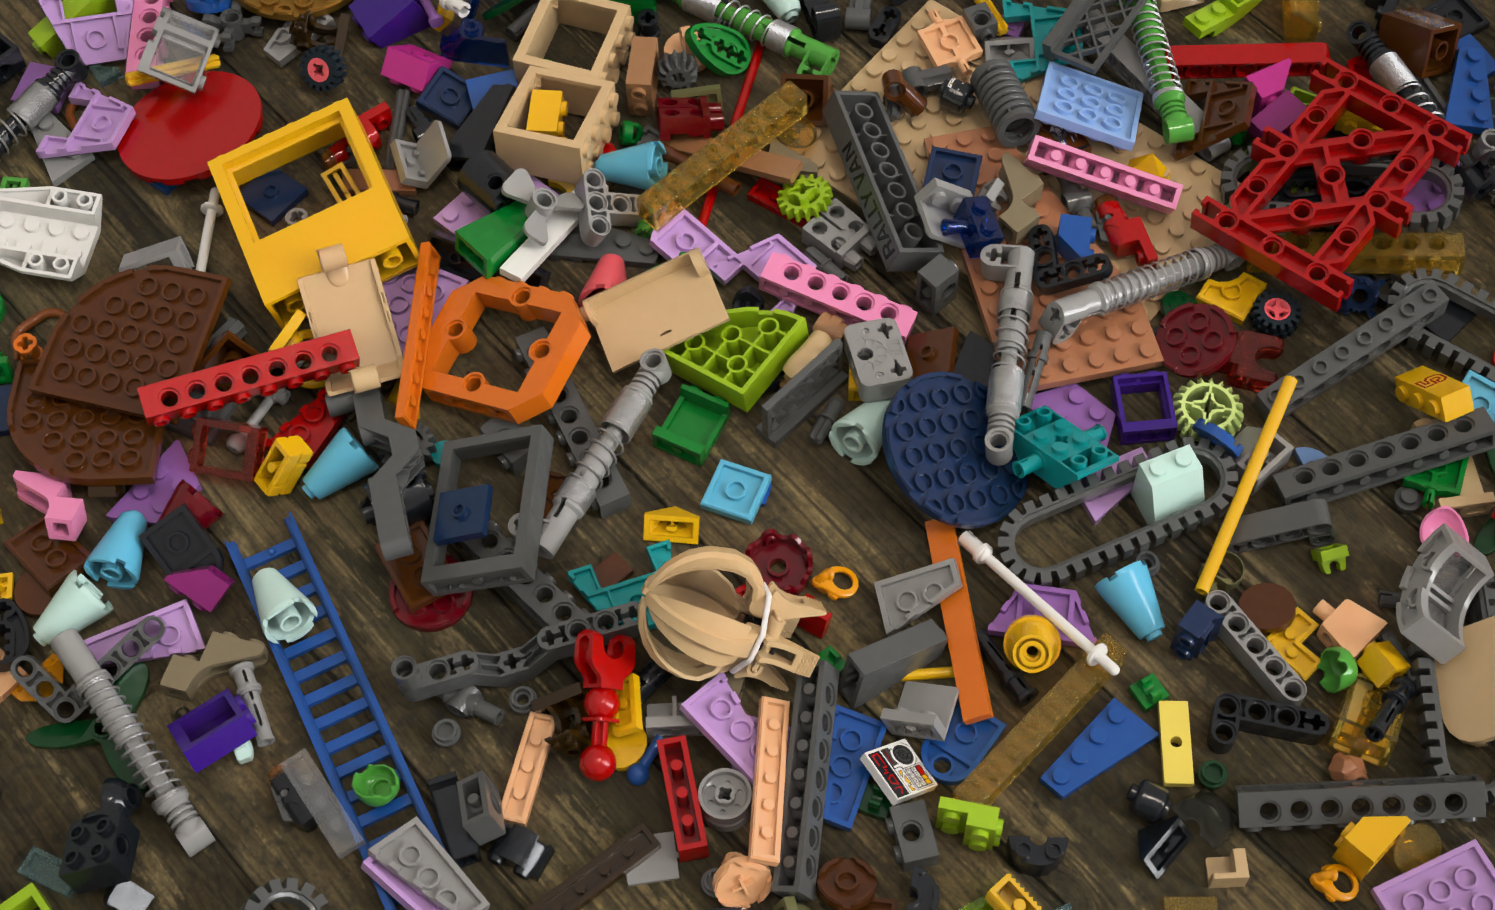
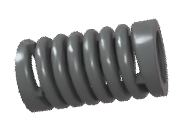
M992 59L979 65L971 75L970 84L973 86L974 93L999 142L1006 147H1019L1030 142L1038 134L1041 128V121L1034 118L1036 111L1011 64L1004 59Z

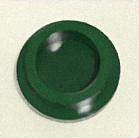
M1208 760L1200 765L1197 776L1199 782L1204 787L1219 789L1226 783L1228 773L1222 763Z

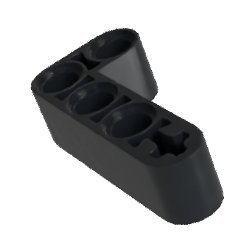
M799 0L815 40L826 42L841 38V14L836 1Z
M1223 693L1217 697L1210 714L1207 745L1213 753L1226 754L1232 749L1238 731L1305 745H1317L1324 739L1329 729L1330 721L1327 715L1318 710L1233 693ZM1220 707L1229 708L1232 714L1223 713ZM1249 713L1258 714L1261 720L1253 719ZM1278 719H1286L1289 721L1290 726L1282 725ZM1216 734H1225L1229 740L1222 741Z

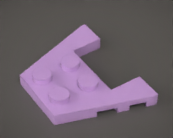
M38 0L65 49L76 50L86 66L126 60L133 0H115L117 12L65 19L61 0Z
M82 82L76 83L68 99L73 105L87 106L68 138L45 135L35 152L39 158L43 159L116 150L136 112L133 106L111 96L108 98L97 89L87 88Z
M778 233L750 246L744 252L729 255L726 260L719 263L714 262L708 268L711 275L725 286L742 269L759 282L760 275L772 252L788 255L792 260L812 265L815 268L817 265ZM790 276L786 277V278L789 279V280H794V279H795V278L790 277ZM776 297L780 302L770 310L779 309L794 313L798 305Z

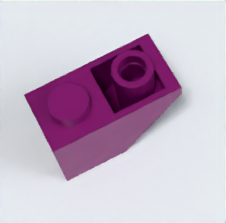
M213 565L174 571L164 579V581L169 583L168 587L173 592L181 596L185 594L193 600L192 604L196 608L204 612L215 610L235 583V580Z

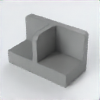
M672 696V703L647 705V738H655L656 734L663 738L686 735V737L704 735L679 709L683 702L677 703V696Z

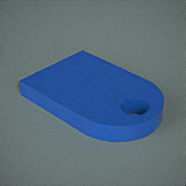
M958 697L945 741L925 739L921 749V762L934 780L940 784L958 785L964 783L977 771L1006 730L1007 725L995 717L966 725L963 722ZM938 761H945L949 764L950 770L946 773H939L934 769V764Z

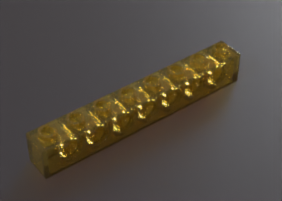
M790 80L638 196L636 200L639 216L655 231L660 229L808 113L807 94Z
M1291 232L1274 234L1314 256L1333 232H1309L1305 235H1295ZM1373 232V237L1343 273L1405 274L1409 271L1410 274H1413L1415 269L1425 268L1427 274H1430L1432 268L1441 269L1442 274H1450V272L1462 274L1466 259L1463 233H1400L1395 239L1384 232ZM1246 261V272H1265Z
M1105 632L1094 645L1104 643L1108 649L1106 655L1120 668L1124 664L1128 650ZM1085 653L953 791L952 798L990 806L1113 675L1109 674L1099 664L1089 666L1086 661L1088 654Z

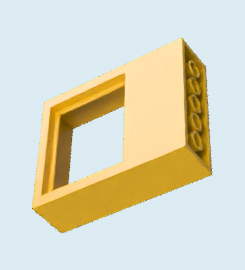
M348 98L336 101L332 105L312 112L306 117L291 122L278 130L267 133L252 142L243 144L239 148L224 155H219L207 162L262 301L282 330L297 309L307 314L298 286V278L322 272L316 252L317 249L342 243L348 264L374 258L382 283L418 265L419 250L366 131ZM346 137L369 189L265 238L259 239L238 186Z

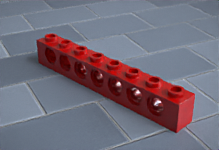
M348 329L138 387L137 392L147 425L159 427L170 423L171 419L181 417V419L192 418L197 415V412L203 410H220L228 403H245L256 395L270 396L281 388H298L304 384L303 382L313 379L318 382L326 380L331 374L338 372L348 374L349 370L359 367L360 357L351 330ZM327 353H332L337 358L332 362H328L322 357ZM304 360L308 361L311 365L307 369H300L296 364ZM274 368H281L284 370V374L276 377L271 375L270 371ZM248 375H254L258 378L253 384H247L243 381ZM220 383H229L231 388L223 392L219 391L217 386ZM195 390H201L205 393L200 399H193L190 397V394ZM172 397L178 400L174 406L167 407L163 405L164 400Z

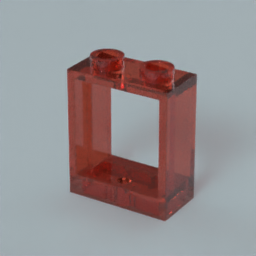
M208 416L197 417L192 426V437H194L193 448L190 449L188 454L189 471L255 482L254 477L264 461L268 427ZM209 427L248 433L242 471L204 465Z

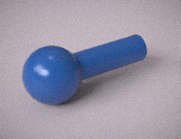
M656 734L641 760L632 764L627 769V779L632 785L641 786L648 781L650 776L649 767L659 753L656 740L664 739L662 736Z

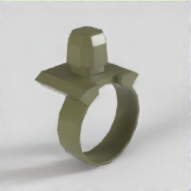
M1226 551L1224 558L1233 560L1239 566L1241 578L1232 583L1231 579H1225L1216 575L1209 593L1214 590H1222L1229 594L1230 590L1235 589L1240 584L1244 576L1245 566L1236 554ZM1202 563V564H1201L1199 573H1198V575H1197L1198 578H1199L1200 575H1201V572H1202V570H1203V568H1204L1205 563ZM1198 593L1199 596H1201L1203 599H1206L1207 595L1205 596Z

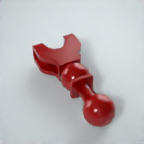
M585 629L577 635L574 662L578 671L582 674L583 688L590 689L583 702L588 717H582V721L592 722L591 745L581 753L579 767L586 778L599 782L611 777L616 769V756L612 749L607 746L609 723L620 722V719H614L620 708V700L616 691L623 690L625 678L635 667L636 645L632 637L617 635L609 641L607 651L605 652L604 638L601 633Z

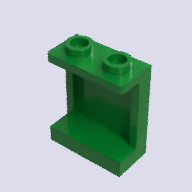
M682 384L679 388L680 396L662 427L656 426L652 432L653 447L702 467L731 417L730 404L720 396H711L696 386Z

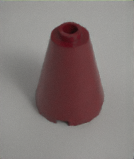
M181 479L157 522L184 503L187 504L205 530L220 520L224 513L188 482Z

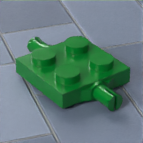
M1469 457L1405 477L1402 486L1424 492L1421 505L1426 507L1429 499L1427 508L1434 506L1435 496L1445 498L1460 496Z

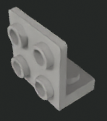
M933 178L914 196L917 211L925 227V233L933 240L964 249L968 245L956 214L974 199L970 190L938 178Z
M907 681L905 682L898 707L894 709L883 708L880 719L893 735L945 741L959 690L957 687Z

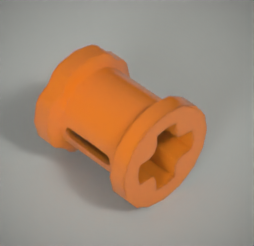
M24 333L14 340L13 347L17 353L21 354V360H28V355L32 359L41 358L43 349L38 346L35 336L30 333Z

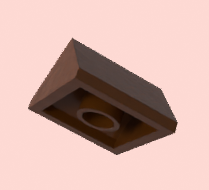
M781 73L779 124L828 126L822 110L834 91L831 76Z
M227 330L213 339L204 353L198 371L261 353ZM248 375L243 381L247 384H253L258 378L254 375ZM220 383L218 385L225 391L231 388L229 383Z

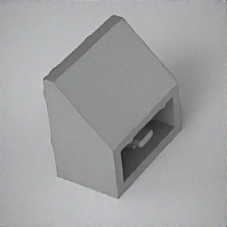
M1246 426L1234 438L1236 440L1234 445L1237 447L1238 444H1241L1244 449L1239 458H1232L1236 464L1234 471H1238L1237 485L1240 483L1263 428ZM1277 433L1253 486L1251 496L1258 492L1272 478V475L1278 473L1290 459L1294 447Z

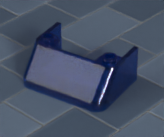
M463 0L470 4L471 9L466 8L470 12L464 18L459 17L455 13L453 21L444 28L439 45L441 55L456 62L509 68L510 60L506 39L484 37L483 24L478 20H474L480 0Z

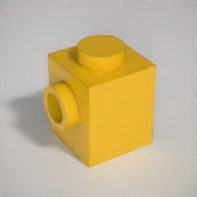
M1373 641L1364 647L1362 650L1363 655L1356 662L1362 669L1363 675L1372 681L1377 688L1389 687L1395 677L1403 676L1411 668V665L1390 641L1377 643Z

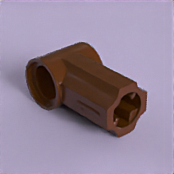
M891 69L883 74L881 79L884 96L888 100L897 103L911 117L918 116L924 111L925 106L928 104L927 99L904 79L903 74L899 70ZM891 84H899L896 87H889Z

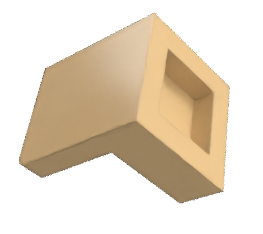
M1245 848L1233 849L1230 856L1208 857L1205 860L1208 888L1245 887L1250 877Z

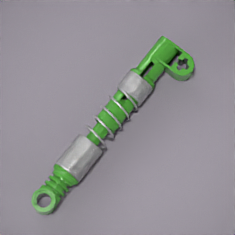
M670 0L678 4L680 9L709 23L720 24L724 20L722 25L728 22V27H731V24H733V29L742 33L743 36H749L751 42L758 40L762 47L766 46V49L784 57L790 58L793 56L802 60L796 74L831 76L839 60V50L802 34L800 29L780 19L773 21L771 15L766 14L762 16L761 12L757 9L751 11L750 6H741L737 0L731 2L730 0ZM731 3H738L739 8L731 7ZM812 66H815V67H817V68H819V69H821V70H820V71H817V70L813 69V71H812L811 68H812Z

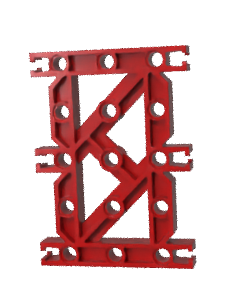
M1325 57L1320 64V74L1315 69L1310 79L1309 90L1318 95L1290 126L1289 137L1267 125L1263 129L1262 139L1257 137L1252 142L1250 158L1259 162V164L1230 196L1229 208L1206 196L1201 202L1202 212L1200 213V210L1197 208L1192 212L1190 228L1332 311L1337 312L1341 306L1342 298L1347 300L1351 295L1354 279L1343 274V272L1373 237L1374 227L1396 239L1402 232V224L1407 226L1410 223L1414 209L1413 205L1403 199L1430 168L1433 157L1455 167L1459 162L1460 154L1464 156L1469 150L1472 134ZM1347 110L1385 130L1371 132L1365 128H1358L1353 130L1349 136L1323 139ZM1398 154L1364 196L1349 198L1345 183V170L1341 167V161L1349 160L1351 163L1362 165L1367 163L1371 157ZM1313 166L1317 182L1316 191L1321 197L1322 202L1312 203L1306 199H1297L1287 207L1263 210L1299 167ZM1339 225L1314 256L1274 234L1290 231L1295 235H1305L1312 228Z

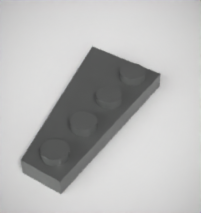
M578 224L550 254V260L560 261V258L572 259V262L583 263V260L598 262L605 254H616L624 260L625 267L650 269L658 264L661 255L649 245L650 239L612 227L608 235L598 246H588L581 240Z

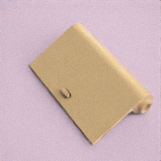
M699 247L583 300V306L580 307L584 320L586 322L591 321L595 326L613 373H617L640 362L641 355L649 349L667 350L730 321Z

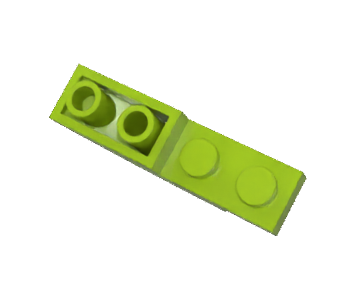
M1216 0L1186 16L1182 25L1198 39L1208 34L1213 38L1243 18L1262 0Z

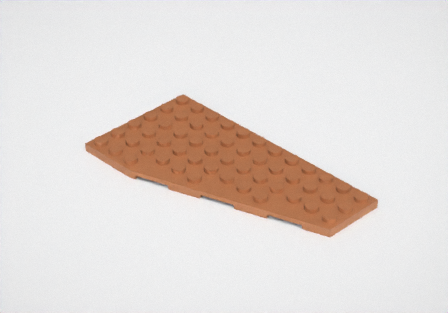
M991 126L924 138L923 143L928 160L932 146L983 156L974 199L984 184L997 177L1000 179L1001 158L1006 152H1009L1014 158H1018L1022 163L1025 160L1016 147L1003 146ZM1025 166L1030 172L1038 175L1033 168ZM1042 180L1044 185L1041 199L1034 203L1032 207L1040 215L1038 225L1044 224L1049 226L1056 241L1060 215L1069 214V211ZM996 200L997 204L1002 208L995 213L985 208L978 210L970 202L963 210L956 214L968 245L964 249H958L991 344L998 339V336L995 334V330L999 328V324L996 322L998 301L1005 281L988 280L982 275L980 253L989 244L1011 245L996 232L999 216L1009 208L1007 200L1002 203ZM1041 235L1039 242L1042 246H1045L1044 235ZM1029 237L1019 245L1030 248ZM1095 242L1090 244V249L1094 250V254L1103 253ZM1057 252L1059 264L1064 263V262H1067V261ZM1051 255L1042 256L1039 259V263H1048ZM1103 263L1098 264L1097 270L1102 269L1101 266L1103 265ZM1112 263L1113 272H1112V274L1108 277L1109 279H1110L1112 276H1115V275L1118 276V275L1120 274V272H1119L1118 269L1113 265V263ZM1074 269L1069 272L1067 278L1074 279L1079 276V273ZM1033 270L1031 291L1033 292L1034 300L1032 318L1028 323L1030 332L1027 334L1029 339L1026 346L1027 352L1032 350L1037 330H1043L1038 321L1047 305L1056 299L1085 290L1089 284L1047 295L1039 290L1035 282ZM1048 278L1045 284H1049L1052 278ZM1142 301L1138 304L1124 307L1121 310H1115L1107 315H1092L1084 318L1069 339L1057 345L1051 342L1047 354L1049 360L1047 365L1043 367L1037 391L1163 366L1162 362L1164 359ZM1039 349L1038 355L1034 364L1035 367L1037 366L1041 349ZM1025 357L1024 359H1025V361H1026V367H1027L1028 360H1027V358ZM1023 360L1017 362V366L1020 369L1023 368ZM1031 375L1029 385L1027 388V393H1029L1033 375Z

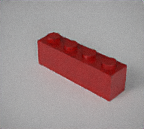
M686 735L656 740L680 863L709 857L708 843Z

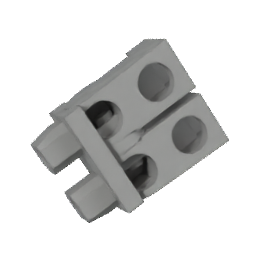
M834 198L832 205L827 206V212L820 211L819 218L814 216L802 227L801 242L808 247L811 245L815 246L827 258H832L835 265L840 269L846 266L856 272L864 263V257L859 252L863 250L868 255L873 256L878 251L868 223H865L837 198Z

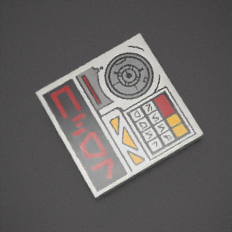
M906 739L865 752L860 758L893 806L931 792L938 785Z

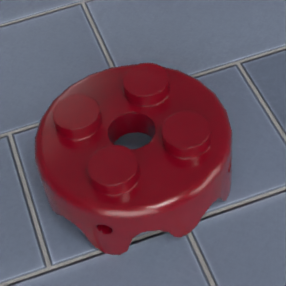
M767 529L756 541L750 543L746 548L745 555L750 557L756 564L763 582L767 586L773 581L781 590L792 595H799L808 586L813 572L812 551L796 534L781 535L775 529ZM775 563H781L786 567L782 573H774L770 568Z

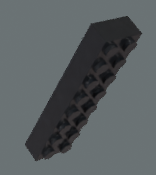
M438 230L429 232L427 242L429 241L441 256L439 269L470 281L483 276L455 250L454 236ZM538 267L525 283L530 286H544L547 288L551 272ZM500 269L492 276V277L501 276V277H503V278H505V279H507V280H509V281H512V280H510V279L504 277L503 275H501V274H500Z

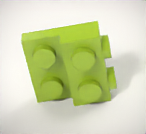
M940 796L935 827L941 828V831L947 834L964 833L963 845H968L970 849L975 851H986V849L992 850L993 846L999 847L1004 819L998 818L1000 811L998 807Z

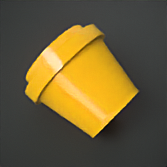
M1039 615L1021 616L1014 620L1005 632L1003 641L1004 652L1007 659L1016 668L1028 673H1037L1055 663L1061 651V637L1056 626L1047 618ZM1034 646L1038 652L1035 655H1030L1027 653V649Z

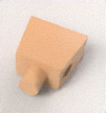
M1322 599L1312 611L1324 621L1316 634L1319 640L1327 648L1341 646L1347 649L1355 661L1363 654L1362 650L1364 647L1381 636L1387 625L1385 620L1350 599H1345L1336 609Z

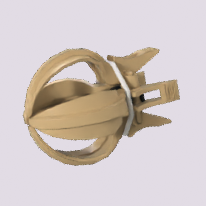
M717 546L689 549L671 558L654 574L648 576L641 589L645 597L642 596L638 604L637 625L642 643L650 657L661 668L678 678L701 681L729 670L734 675V678H756L771 687L774 686V688L777 687V689L780 688V690L788 692L789 688L784 677L772 665L810 678L820 658L817 654L786 638H791L800 618L826 615L827 612L822 602L807 598V596L786 593L773 581L767 586L763 582L761 573L753 560L736 549ZM718 570L733 572L746 578L745 594L743 596L737 594L733 584ZM646 606L658 629L674 646L685 654L678 653L664 646L650 633L646 624ZM776 649H783L796 655L793 661H790L775 653Z

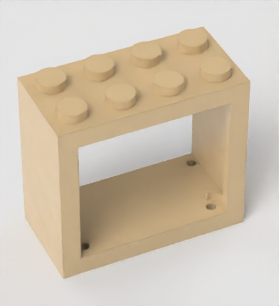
M540 0L512 60L517 84H520L530 65L612 81L616 84L619 79V69L621 65H625L628 49L632 44V38L636 36V33L633 32L634 16H631L630 5L610 0ZM559 23L606 34V38L591 71L543 59Z
M530 65L493 130L496 155L514 171L523 168L532 176L576 185L586 170L595 167V161L603 154L605 143H609L611 140L613 128L619 124L620 112H617L619 95L615 92V82ZM532 89L563 91L564 101H568V113L585 116L574 140L526 130Z

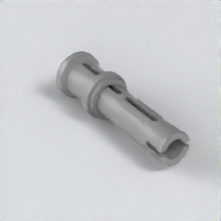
M241 662L232 666L229 669V674L235 680L237 686L236 695H240L256 720V723L252 726L257 733V736H255L257 746L266 747L275 742V737L273 736L260 698L262 687L256 681L253 672L255 669L253 662ZM255 710L257 711L261 726L259 724Z

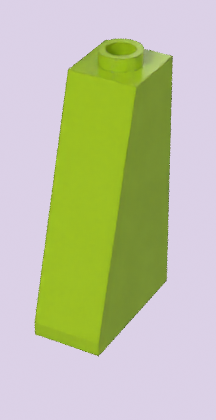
M115 0L62 1L65 19L117 12ZM47 16L28 32L34 40L32 46L40 54L46 52L51 58H55L61 51L66 50Z

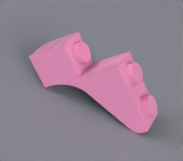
M16 470L13 478L16 482L18 498L45 514L44 519L49 539L76 541L87 522V515L83 499L72 498L70 483L58 481L43 473Z

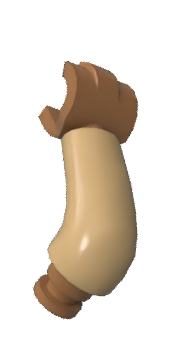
M827 311L820 315L813 326V332L784 364V379L779 384L781 388L836 338L841 341L844 336V330L848 326L844 323V319L836 314L831 315Z

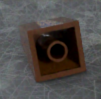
M1411 7L1383 13L1379 24L1378 36L1389 49L1394 50L1404 64L1418 78L1422 79L1452 71L1463 23Z

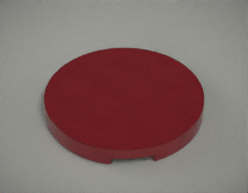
M1193 302L1183 304L1170 311L1159 323V329L1155 337L1164 359L1162 362L1163 366L1171 373L1185 378L1203 377L1217 371L1229 360L1236 344L1234 325L1224 310L1214 304H1193Z
M446 554L445 558L449 564L458 563L452 556ZM392 580L389 586V601L395 616L405 626L420 632H437L453 626L465 616L473 599V591L448 594L411 613Z

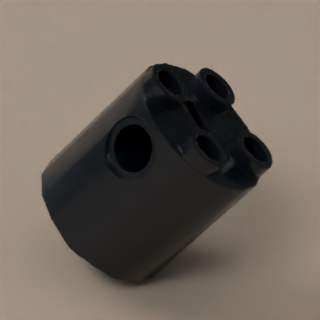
M492 150L481 151L465 162L458 175V188L487 215L517 201L504 196L501 192L503 183L513 174L514 170Z
M423 468L402 491L409 526L432 517L435 499H430L434 498L435 495L430 482L427 480L423 481V479L427 478ZM368 483L364 485L367 494L360 507L367 525L372 524L376 526Z

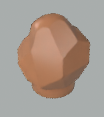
M1341 752L1334 754L1328 771L1333 780L1369 779L1366 776L1367 771L1363 758L1345 755Z

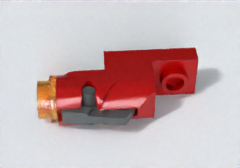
M385 101L358 116L374 151L382 147L378 131L386 129L392 122L391 110ZM346 137L338 140L320 155V159L327 170L340 162H343L346 168L357 163Z
M1104 194L1094 201V212L1100 242L1108 244L1117 258L1134 255L1138 266L1143 267L1145 264L1150 265L1152 262H1157L1158 256L1141 217L1129 219L1122 210L1118 199L1114 198L1112 194ZM1153 264L1152 267L1156 269L1157 264Z

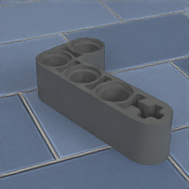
M1312 499L1243 515L1240 517L1227 551L1238 554L1308 537L1313 546L1331 544L1336 540L1327 501L1324 499ZM1223 521L1218 524L1219 530L1221 528Z

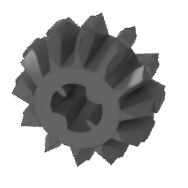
M675 49L672 54L665 52L663 58H659L656 70L662 87L668 86L670 91L674 88H690L691 84L696 82L697 72L699 71L693 54L687 55L685 50L677 53Z

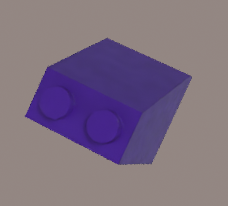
M355 0L349 5L354 14L351 16L353 21L364 30L362 32L363 37L368 43L372 44L374 42L381 49L431 27L428 22L429 17L419 0Z

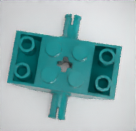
M1046 405L1019 416V419L1015 422L1013 450L1019 461L1013 462L1012 469L1018 478L1034 473L1052 487L1058 489L1118 462L1119 456L1099 443L1107 438L1106 429L1101 424H1096L1082 431Z

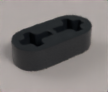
M887 6L879 12L868 30V42L871 46L883 48L894 36L901 23V12L899 9Z

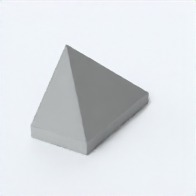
M1001 37L985 40V62L992 59H1004L1009 62L1035 58L1034 37Z

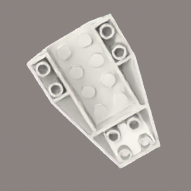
M54 186L0 188V265L22 274L71 282L85 275L101 232L102 194Z

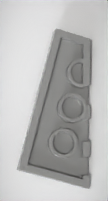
M417 816L368 849V855L443 910H488L490 907L487 899Z

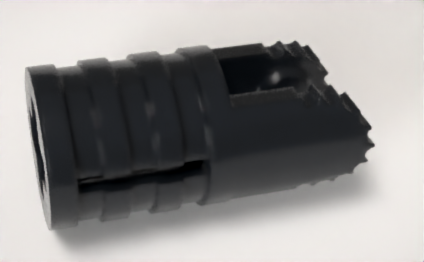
M654 660L650 661L641 672L636 674L640 676L641 704L673 676V674L661 668Z

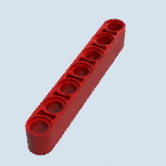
M1323 42L1170 46L1180 79L1245 78L1250 74L1288 58L1292 62L1287 77L1311 76L1315 69L1320 74V64L1325 57L1331 59L1329 46Z

